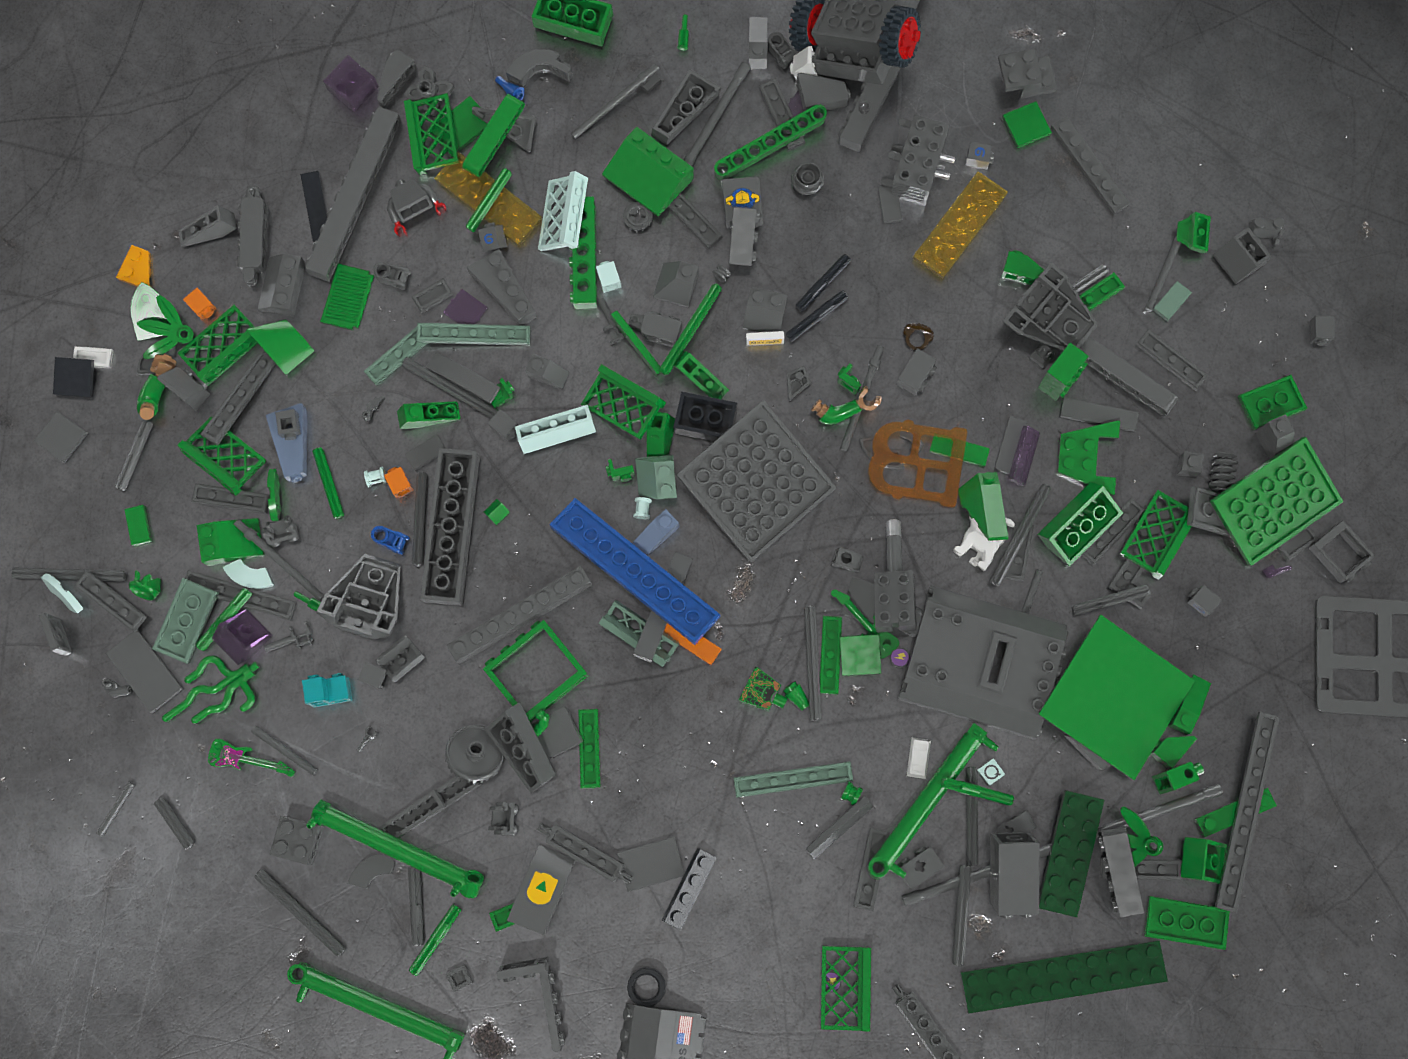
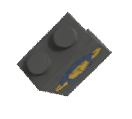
M759 176L722 179L726 228L732 229L733 206L756 208V213L760 214L759 224H755V228L763 225Z

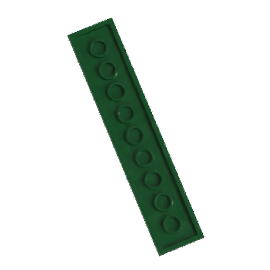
M1159 940L960 972L968 1014L1168 982Z

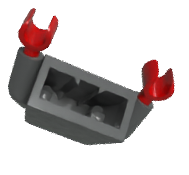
M400 179L395 184L396 188L390 191L391 198L388 202L387 211L392 223H395L394 232L399 237L398 230L400 228H403L404 233L407 234L406 228L400 224V221L404 223L432 208L433 203L437 215L441 216V213L438 211L439 207L444 208L446 211V205L438 201L439 198L433 189L428 185L416 183L414 179L407 182Z

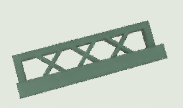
M615 600L599 624L636 648L647 620ZM616 607L623 612L624 618L619 619L613 615ZM629 620H636L639 623L640 629H633L630 626ZM663 633L653 661L663 667L670 660L680 643L666 633ZM667 641L673 645L669 652L664 650L661 642Z

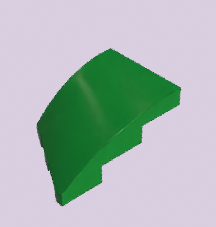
M286 319L246 329L254 341L260 345L285 375L314 352V349Z

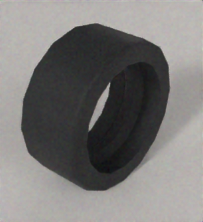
M648 967L634 972L627 985L628 996L632 1002L644 1007H651L660 1002L666 989L665 980L661 973ZM644 975H650L658 982L657 994L647 1000L640 998L635 992V982Z

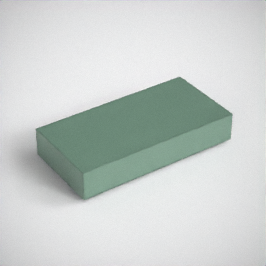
M1177 281L1154 307L1153 311L1168 322L1192 292Z

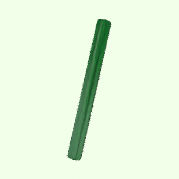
M715 283L711 286L662 363L659 371L663 375H668L719 296L722 291V287L719 284Z

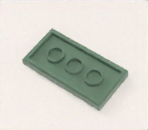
M182 578L152 649L189 664L196 649V643L202 635L219 592Z

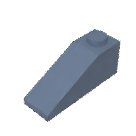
M665 509L645 528L632 544L649 556L680 527L679 522Z

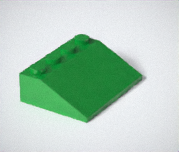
M636 127L624 139L603 171L602 176L659 217L694 179V172L692 166Z

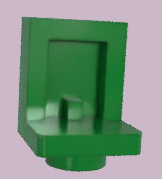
M608 459L609 465H606L608 477L612 476L613 482L618 480L626 482L635 477L633 465L614 469L612 459Z

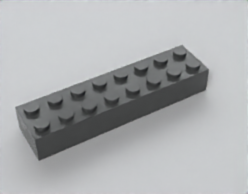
M441 448L438 450L420 596L424 603L458 606L463 604L480 461L477 451Z

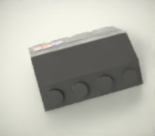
M626 1003V1008L623 1011V1029L620 1032L621 1046L617 1053V1059H701V1057H696V1053L702 1054L704 1037L698 1035L699 1033H705L707 1018H702L700 1013L657 1009Z

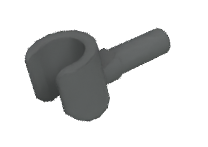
M366 727V736L356 750L360 752L370 739H375L377 737V730L373 735H368L372 727Z

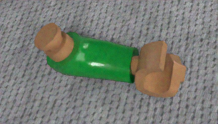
M155 355L150 371L156 374L151 373L139 393L137 412L145 420H150L157 414L160 398L165 388V385L157 377L174 369L177 362L169 355Z
M864 386L859 393L858 400L854 399L838 406L831 404L827 406L825 403L822 405V401L819 399L813 405L811 411L817 412L816 415L819 416L818 421L822 424L833 425L852 417L863 409L874 410L880 405L882 396H876L872 401L865 400L864 396L868 392V387Z

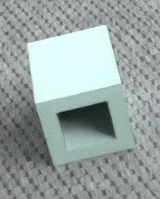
M604 261L599 266H596L604 293L621 288L614 261Z

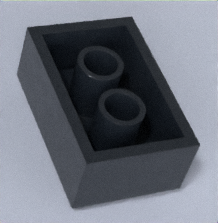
M681 391L673 427L674 433L715 441L734 425L737 402Z

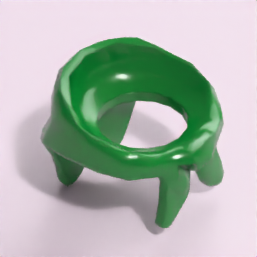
M136 570L134 580L129 582V589L140 598L154 600L160 594L161 579H153L152 575L148 574L140 581V573Z

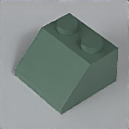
M674 455L635 458L639 496L653 499L677 498Z

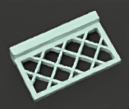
M573 171L570 172L569 176L549 180L538 250L547 251L562 247L577 248L588 178ZM555 185H559L558 189L554 193ZM563 191L564 195L561 197L560 200H558L559 195ZM554 202H556V205H555L554 208L551 210L552 204H553ZM561 209L560 214L556 218L555 214ZM553 219V223L548 228L549 222ZM556 227H558L559 229L553 235L552 232ZM550 236L551 239L545 245L547 238Z

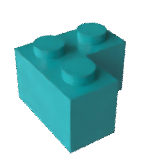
M343 673L333 674L328 679L319 675L307 676L308 679L302 680L305 704L314 708L352 701L350 679L345 675L343 676Z

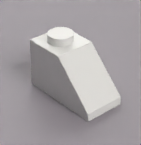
M812 46L793 56L790 72L791 75H794L795 80H797L798 73L818 76L814 68L815 65L812 63L814 56Z

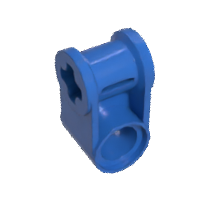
M376 526L371 531V538L377 545L403 555L404 552L402 550L406 541L410 539L409 536L383 526ZM379 532H385L384 539L377 540V534Z

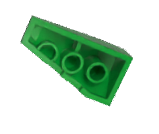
M997 472L977 473L958 489L960 504L968 510L971 519H975L978 523V528L988 541L1008 540Z

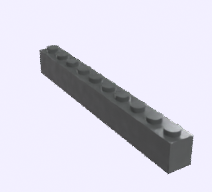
M379 106L376 112H373L371 115L369 128L365 129L364 139L357 146L355 159L351 160L347 176L343 177L342 188L335 195V203L333 208H330L327 213L328 219L326 223L321 226L320 237L313 244L311 257H308L305 262V269L309 275L328 282L332 278L401 123L398 113Z

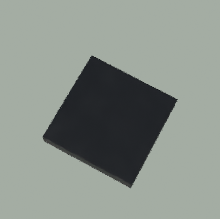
M55 357L53 394L92 397L94 360Z

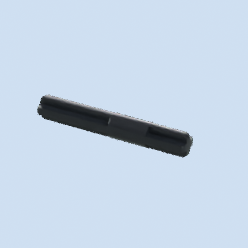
M843 254L796 303L797 309L801 312L804 311L849 264L851 258L847 254Z
M844 290L840 291L817 308L812 314L786 333L787 338L790 341H794L810 327L835 310V308L848 299Z

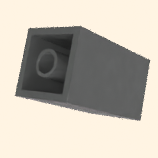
M1031 832L990 833V904L1000 917L1011 918L1013 915H1020L1021 917L1029 918L1033 915H1039V842Z

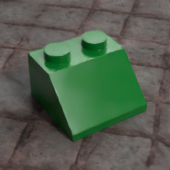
M1185 837L1183 861L1180 867L1181 877L1220 884L1227 854V844L1208 839Z

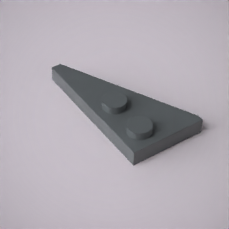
M472 107V114L487 124L496 112V110ZM520 114L506 136L530 153L536 117Z

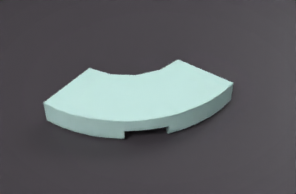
M241 559L223 566L226 574L241 586L251 589H265L274 586L267 568H249Z
M44 574L41 577L48 589L70 611L78 614L83 610V607L69 591L66 592L56 578L50 574Z

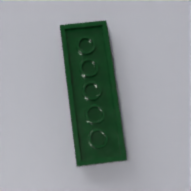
M1064 790L1039 895V909L1078 917L1104 799Z

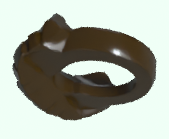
M909 323L903 329L905 343L914 351L917 348L919 350L926 348L934 337L933 330L924 324ZM915 330L923 331L925 337L924 344L920 347L913 346L909 340L910 335Z

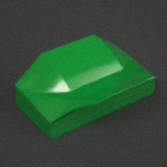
M1194 212L1188 218L1178 221L1176 240L1185 244L1191 250L1203 254L1208 252L1211 216Z

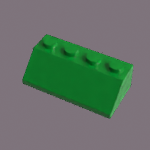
M1090 482L1037 535L1049 550L1070 566L1123 512L1104 486Z

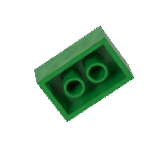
M1069 343L1047 371L1038 388L1055 401L1059 397L1064 398L1088 365L1086 360L1089 356L1072 343Z

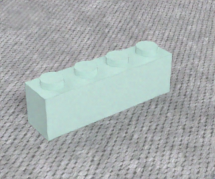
M588 405L515 426L518 442L524 454L596 432Z

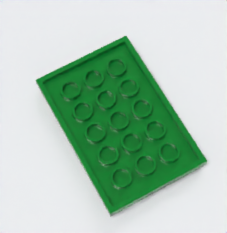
M1306 437L1300 438L1210 500V503L1249 566L1261 560L1344 502Z

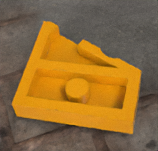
M131 245L116 278L136 287L141 282L150 286L151 268L149 264L151 262V254L149 251Z

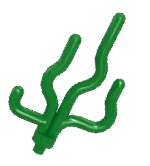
M212 655L203 658L196 670L185 677V683L189 684L203 674L206 666L210 663H214L226 678L214 686L199 685L192 688L185 700L164 714L162 720L168 722L188 708L197 694H215L225 687L227 689L223 701L218 705L208 706L191 718V722L197 724L212 713L224 711L230 705L233 692L239 686L247 696V701L240 706V711H247L253 706L255 695L246 681L256 675L254 671L260 668V666L255 661L251 665L245 663L239 669L232 671L217 656Z

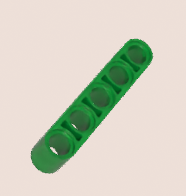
M509 93L504 97L464 160L463 169L478 178L483 174L523 111L525 102Z

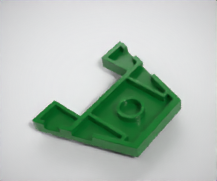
M1113 421L1061 434L1057 473L1087 485L1090 482L1102 485L1110 495H1115L1116 477L1096 476L1099 437L1118 439L1120 421Z

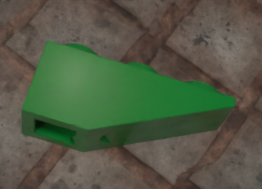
M457 401L403 404L397 411L400 429L421 428L460 420Z
M657 412L647 429V457L669 455L675 418L670 414Z

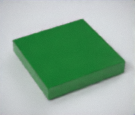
M1037 101L1002 116L1017 149L1048 137L1052 133Z
M879 634L840 636L842 676L881 674Z

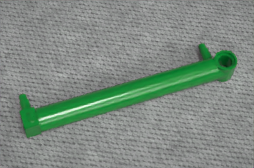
M973 723L967 733H964L872 858L867 869L868 874L872 878L882 879L889 870L902 878L906 876V872L896 865L895 862L947 792V788L941 787L942 778L956 779L982 743L988 748L997 751L999 746L987 737V732ZM876 863L881 864L883 872H874L873 865Z
M320 800L313 808L311 818L306 825L307 828L311 829L316 824L319 826L322 824L453 886L450 892L452 897H455L459 892L466 898L478 896L484 880L480 872L462 869L331 807V804L324 800Z
M300 962L294 964L287 972L288 980L292 984L301 985L296 1002H302L309 988L444 1047L447 1051L443 1059H452L454 1052L456 1053L459 1050L465 1036L463 1032L312 968L308 963ZM298 968H300L303 971L302 978H299L296 975V970Z

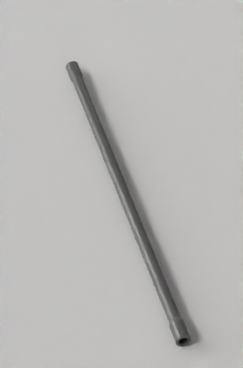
M1215 784L1199 792L1139 812L1137 815L1145 822L1195 803L1221 796L1223 791L1219 784ZM1122 818L1098 827L1096 839L1102 836L1101 830L1124 826L1128 828L1129 825ZM1051 844L1039 848V859L1049 856ZM990 866L971 872V883L989 877ZM959 877L902 895L905 907L958 888Z

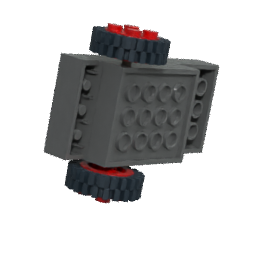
M796 0V5H793L792 8L794 13L790 14L792 19L789 21V33H791L789 39L792 41L791 45L794 46V49L799 52L812 46L814 51L812 63H814V68L819 75L883 85L891 66L905 68L908 66V63L911 64L912 58L915 57L914 51L918 50L916 45L920 42L921 31L918 30L921 27V23H918L920 16H918L919 13L916 11L920 0Z

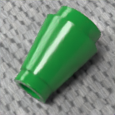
M794 681L783 689L784 696L801 711L809 706L808 698L800 683L797 684Z

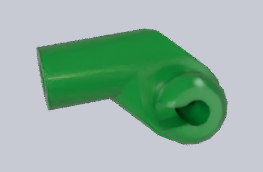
M540 710L536 714L539 722L533 730L537 737L549 725L550 716L544 710Z

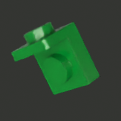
M849 363L847 367L843 366L837 374L839 376L838 384L856 396L862 384H860V381L855 376H849L853 367Z
M503 378L499 379L500 383L497 386L501 389L491 403L496 409L514 398L512 394L514 388L509 381L505 382Z

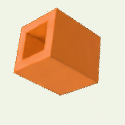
M195 288L183 299L202 321L212 316L217 309L198 288Z
M393 467L384 475L393 495L397 499L414 491L402 467Z

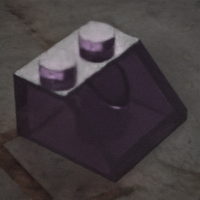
M246 609L220 623L212 639L239 665L251 658L273 635Z

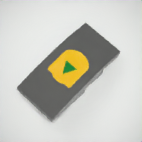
M539 845L507 921L545 935L576 860Z

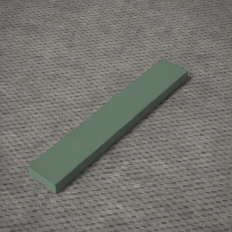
M417 323L416 341L417 343L530 346V326Z
M851 762L734 778L736 798L853 782Z

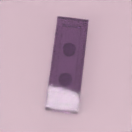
M1023 426L1008 477L1010 481L1019 486L1026 485L1040 432L1029 426Z

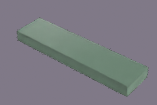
M415 327L364 372L378 386L402 365L406 357L411 358L428 343H417V327Z

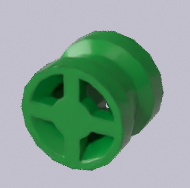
M848 782L840 799L848 800L854 806L863 788H857L853 786V783Z

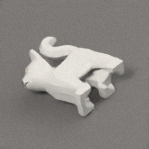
M969 517L970 527L964 534L962 544L955 546L953 552L960 557L972 548L977 552V555L972 557L969 563L985 571L992 562L995 552L1005 540L988 541L978 528V523L975 519ZM1005 518L1007 526H1015L1014 521Z

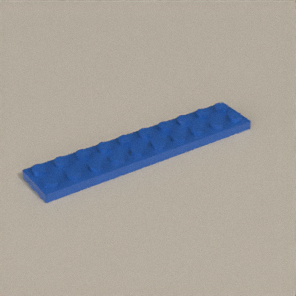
M576 498L549 524L551 529L694 645L720 618V614Z

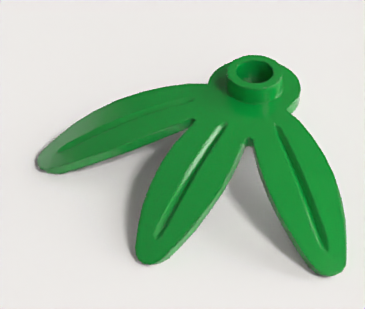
M161 295L156 297L162 314L171 325L160 321L142 320L137 322V326L150 333L168 337L149 347L143 354L144 359H151L155 355H162L173 348L178 342L186 344L193 339V330L187 325H182L180 316L174 306ZM181 331L187 332L186 338L180 335Z
M1121 807L1120 811L1126 823L1138 835L1127 833L1130 848H1136V850L1131 852L1134 867L1142 862L1147 855L1158 856L1161 854L1164 848L1161 839L1150 835L1146 824L1135 812L1126 807ZM1152 842L1157 845L1156 849L1151 847Z

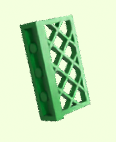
M448 93L414 102L411 99L405 100L404 107L413 167L419 175L427 174V170L459 163ZM445 100V106L441 111L435 107L439 101ZM427 105L429 108L423 115L419 112L418 106ZM433 109L439 113L434 121L427 118ZM442 116L448 118L444 128L438 124ZM425 120L432 123L427 131L422 130L421 127ZM435 126L442 130L437 138L430 135ZM445 133L450 135V140L447 144L440 141ZM428 137L435 140L429 149L424 146V142ZM438 143L444 146L439 155L433 152ZM449 149L453 152L454 158L446 160L442 157ZM430 154L437 157L434 163L427 164V158Z
M235 305L230 307L178 352V355L207 386L257 345L247 331L240 333L241 325H248L251 328L255 326ZM234 312H237V321H229V317ZM236 325V332L227 333L228 326ZM218 326H224L223 333L215 334V329ZM235 337L231 345H226V338ZM204 338H210L209 346H201V341ZM214 338H222L221 345L213 346ZM190 350H195L194 358H186L185 354ZM200 350H208L207 358H199ZM212 350H220V354L216 358H211ZM198 362H206V366L198 371Z
M601 364L597 370L600 373L581 405H588L591 398L597 396L599 404L592 407L588 405L589 410L641 440L660 408L663 409L667 402ZM604 379L607 381L608 388L600 391L599 385ZM621 389L623 396L614 399L613 391ZM609 392L611 400L602 403L601 395ZM636 397L637 405L629 407L627 399ZM624 400L625 409L617 411L615 403ZM612 404L613 413L605 415L603 407ZM648 405L653 407L650 414L643 416L642 407ZM638 409L640 417L631 420L630 411ZM626 413L627 422L619 423L618 415ZM641 421L642 427L637 434L633 431L632 424Z
M210 417L186 441L182 440L177 446L182 454L237 496L241 492L240 488L267 461L229 430L225 435L230 437L229 444L207 445V439L202 437L201 433L212 419ZM203 438V446L195 447L192 444L196 439ZM234 447H243L244 454L234 455ZM230 448V455L220 456V449ZM217 449V457H208L207 450ZM247 458H257L259 460L255 465L247 466ZM234 459H244V466L234 467ZM231 460V467H220V461ZM234 471H244V476L238 481L234 478Z
M1157 490L1120 555L1149 571L1153 577L1159 580L1165 574L1192 527L1187 525L1189 508ZM1160 497L1165 500L1167 507L1158 509L1156 505L1157 498ZM1179 508L1185 513L1182 518L1175 519L1172 509ZM1168 510L1171 520L1162 522L1159 512ZM1155 513L1158 523L1148 525L1147 515ZM1172 523L1174 532L1165 535L1163 525ZM1159 526L1162 536L1152 538L1150 528ZM1146 529L1149 539L1139 541L1138 530ZM1163 539L1164 549L1156 551L1154 540ZM1150 542L1153 552L1143 554L1140 544ZM1137 544L1139 555L1133 556L1126 552L1129 546ZM1154 555L1156 563L1153 567L1146 564L1145 556Z
M822 946L821 1030L870 1032L871 948ZM826 950L835 951L840 956L833 965L826 960ZM839 951H846L843 955L839 953ZM850 951H858V960L851 965L844 956ZM841 959L850 967L842 976L834 968ZM857 964H858V972L854 969V967H855ZM831 969L840 977L832 986L826 981V974ZM851 970L858 975V981L852 987L844 979ZM841 980L850 988L842 997L834 989ZM858 985V990L856 992L854 988ZM831 990L840 998L832 1006L825 1001V996ZM851 991L857 995V1002L852 1007L843 999ZM841 1000L849 1008L842 1017L833 1010ZM825 1004L829 1007V1009L826 1012ZM832 1011L839 1020L834 1025H825V1016ZM851 1011L857 1016V1026H848L843 1020ZM842 1022L845 1026H840L838 1024Z

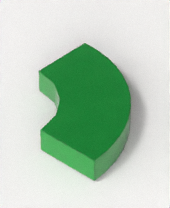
M270 469L267 477V488H269L270 499H268L269 514L272 521H279L281 514L280 482L277 470Z

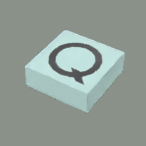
M994 758L977 770L988 786L1005 775Z

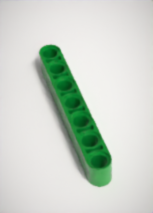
M814 105L718 160L714 165L715 177L719 180L728 179L781 149L788 143L821 126L826 120V108L822 105ZM820 112L823 117L815 118L813 114ZM800 121L806 122L807 126L801 128L798 126L797 123ZM784 130H788L791 132V135L785 137L781 133ZM772 139L775 141V144L768 146L765 142ZM756 148L759 150V153L752 155L749 151ZM742 158L743 163L735 164L734 159ZM726 167L727 172L721 174L718 172V168Z

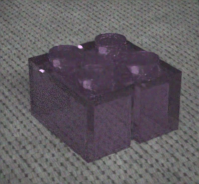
M348 55L323 80L327 90L353 112L379 87L375 77L363 67L361 68Z

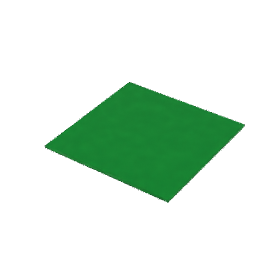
M1100 614L1042 707L1039 715L1132 780H1135L1195 680Z

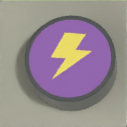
M904 648L894 649L890 654V662L897 668L905 667L910 660V655Z
M832 971L826 974V981L831 986L840 978ZM841 981L834 987L836 991L840 988Z

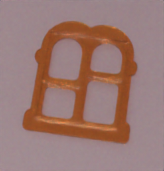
M912 420L885 424L876 432L872 443L874 456L869 463L868 469L871 482L878 490L891 494L895 499H901L903 496L937 501L944 507H955L967 430L959 427L947 430L915 425ZM904 431L913 434L912 448L909 456L897 455L890 451L888 438L892 433ZM929 435L951 439L953 446L950 461L942 462L920 458L918 453L921 436ZM891 462L916 465L918 471L915 487L905 488L888 484L883 478L884 467ZM928 467L943 469L948 472L944 493L930 492L923 489L925 470Z

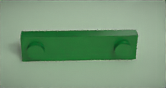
M1265 788L1263 791L1259 814L1277 806L1268 788ZM1238 800L1194 819L1203 838L1233 825Z

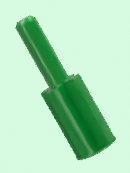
M686 14L682 16V27L679 30L677 49L680 51L688 50L689 31L687 30L688 15Z
M297 591L293 594L294 597L307 603L309 608L317 611L321 603L315 598L310 599Z

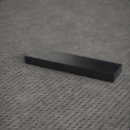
M319 171L300 174L313 243L316 240L318 241L321 226L328 219Z

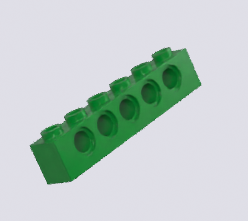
M594 196L585 197L582 215L586 216V219L581 221L580 233H586L587 235L584 238H579L577 248H569L573 250V256L569 257L570 268H573V274H570V285H573V292H570V303L574 304L575 309H597L596 211ZM582 250L587 251L583 256L578 254ZM581 268L588 269L585 273L578 272ZM583 285L588 287L585 291L579 290Z

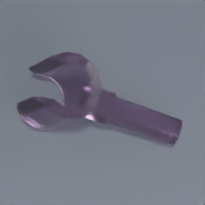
M1271 565L1264 569L1263 572L1268 578H1272L1277 574L1292 570V566L1275 569L1274 565Z

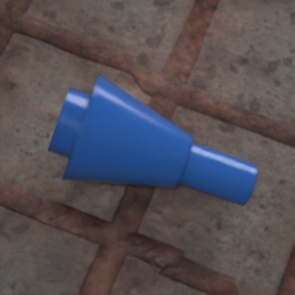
M500 76L495 79V82L503 88L506 94L509 93L519 100L524 98L525 90L523 87L507 82Z

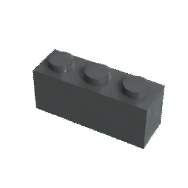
M733 206L729 264L752 266V261H756V250H753V243H757L758 232L755 231V224H759L760 214L756 213V208Z

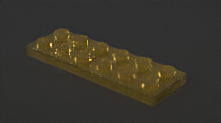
M458 151L459 163L445 166L435 177V181L475 212L495 180L485 172L478 178L463 169L462 165L466 157ZM505 187L483 218L488 223L495 222V226L503 225L505 236L517 246H520L543 220L542 216Z
M977 172L914 254L913 259L941 279H944L1007 196L1008 191L980 172Z

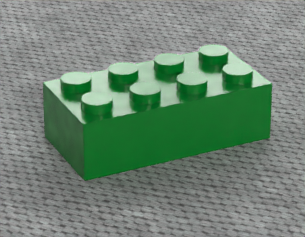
M537 0L531 18L535 28L602 47L613 18L612 4L598 0Z

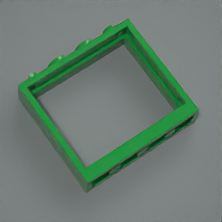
M545 620L535 622L530 627L531 630L528 633L520 634L512 646H505L500 651L501 654L497 658L492 657L483 668L512 706L516 705L517 701L492 670L543 629L547 632L577 669V672L526 713L530 723L536 719V714L540 710L546 711L589 676Z

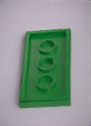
M1148 896L1144 936L1226 950L1230 911L1213 906Z

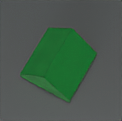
M496 499L483 513L497 526L510 511Z

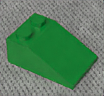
M259 518L240 519L247 527L253 528L258 533L257 536L262 539ZM237 520L215 521L196 525L201 562L207 566L233 562L238 559L243 560L264 556V551L253 541H249L244 537V533L234 525Z

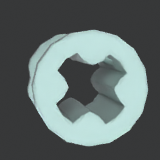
M383 467L370 472L364 471L367 487L381 482L387 483Z
M643 497L635 498L636 511L633 517L636 519H650L649 505L652 503V500Z

